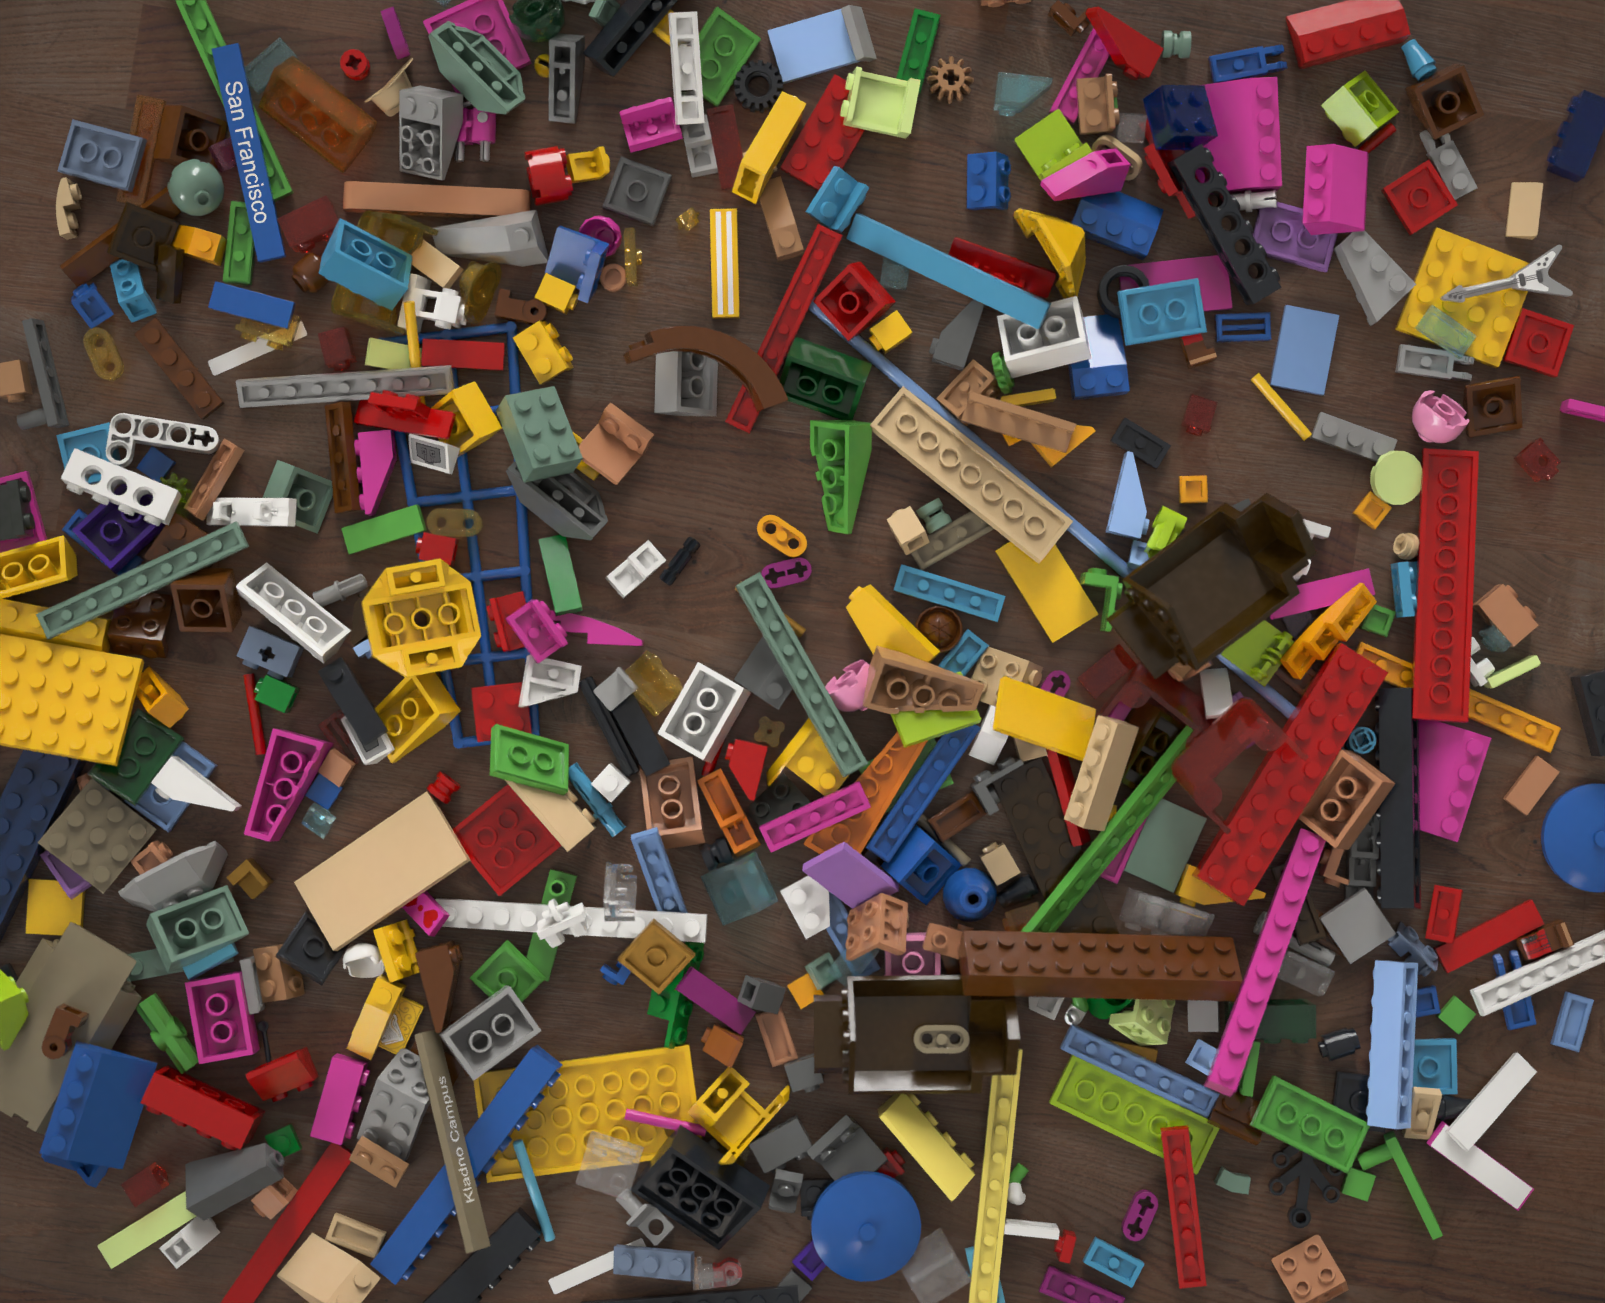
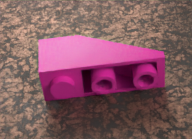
M1117 148L1094 151L1041 180L1040 185L1053 201L1117 192L1122 190L1130 163Z
M392 430L358 433V440L354 441L356 456H360L361 467H357L358 482L363 484V494L359 495L360 508L365 510V514L368 516H375L397 461L395 434Z

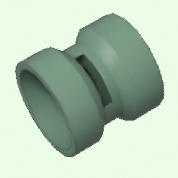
M1163 30L1161 47L1164 49L1161 53V58H1170L1177 54L1179 58L1189 59L1191 31H1181L1177 35L1172 31Z
M940 498L916 510L919 518L925 521V529L928 534L952 522L949 514L944 513ZM937 512V514L934 515L933 517H931V518L929 517L930 515H932V514H934V513Z

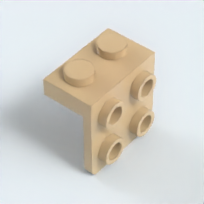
M988 646L978 659L971 679L985 685L979 701L996 707L1000 678L1006 676L1036 687L1041 681L1043 667Z

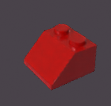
M861 261L849 264L813 300L848 341H851L876 322L896 302Z
M736 738L735 743H729L725 759L730 760L729 767L748 799L754 801L768 746Z
M307 1046L257 1066L245 1074L263 1101L271 1098L273 1102L287 1097V1091L297 1088L298 1092L312 1087V1081L319 1077Z

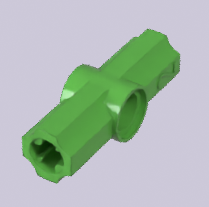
M156 993L137 1005V1012L151 1030L152 1040L160 1050L166 1051L181 1074L199 1063L197 1051L187 1038L188 1034L184 1025L177 1017L170 1014Z

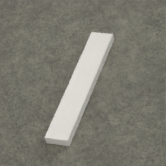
M1605 930L1576 942L1573 946L1563 948L1471 989L1470 992L1480 1016H1486L1604 963Z

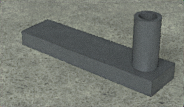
M34 318L23 320L22 323L43 408L17 415L18 426L21 430L45 424L48 427L54 428L69 426L45 323L43 320Z

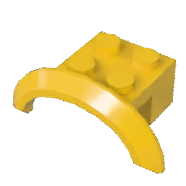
M810 718L807 719L766 773L767 785L770 786L786 766L824 796L837 791L848 777H842Z
M728 1067L687 1113L728 1150L718 1163L720 1165L733 1164L750 1142L789 1100V1085L764 1109L744 1091L750 1083L733 1067Z

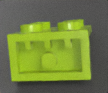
M1059 109L1014 139L1040 181L1093 152L1087 143H1081Z

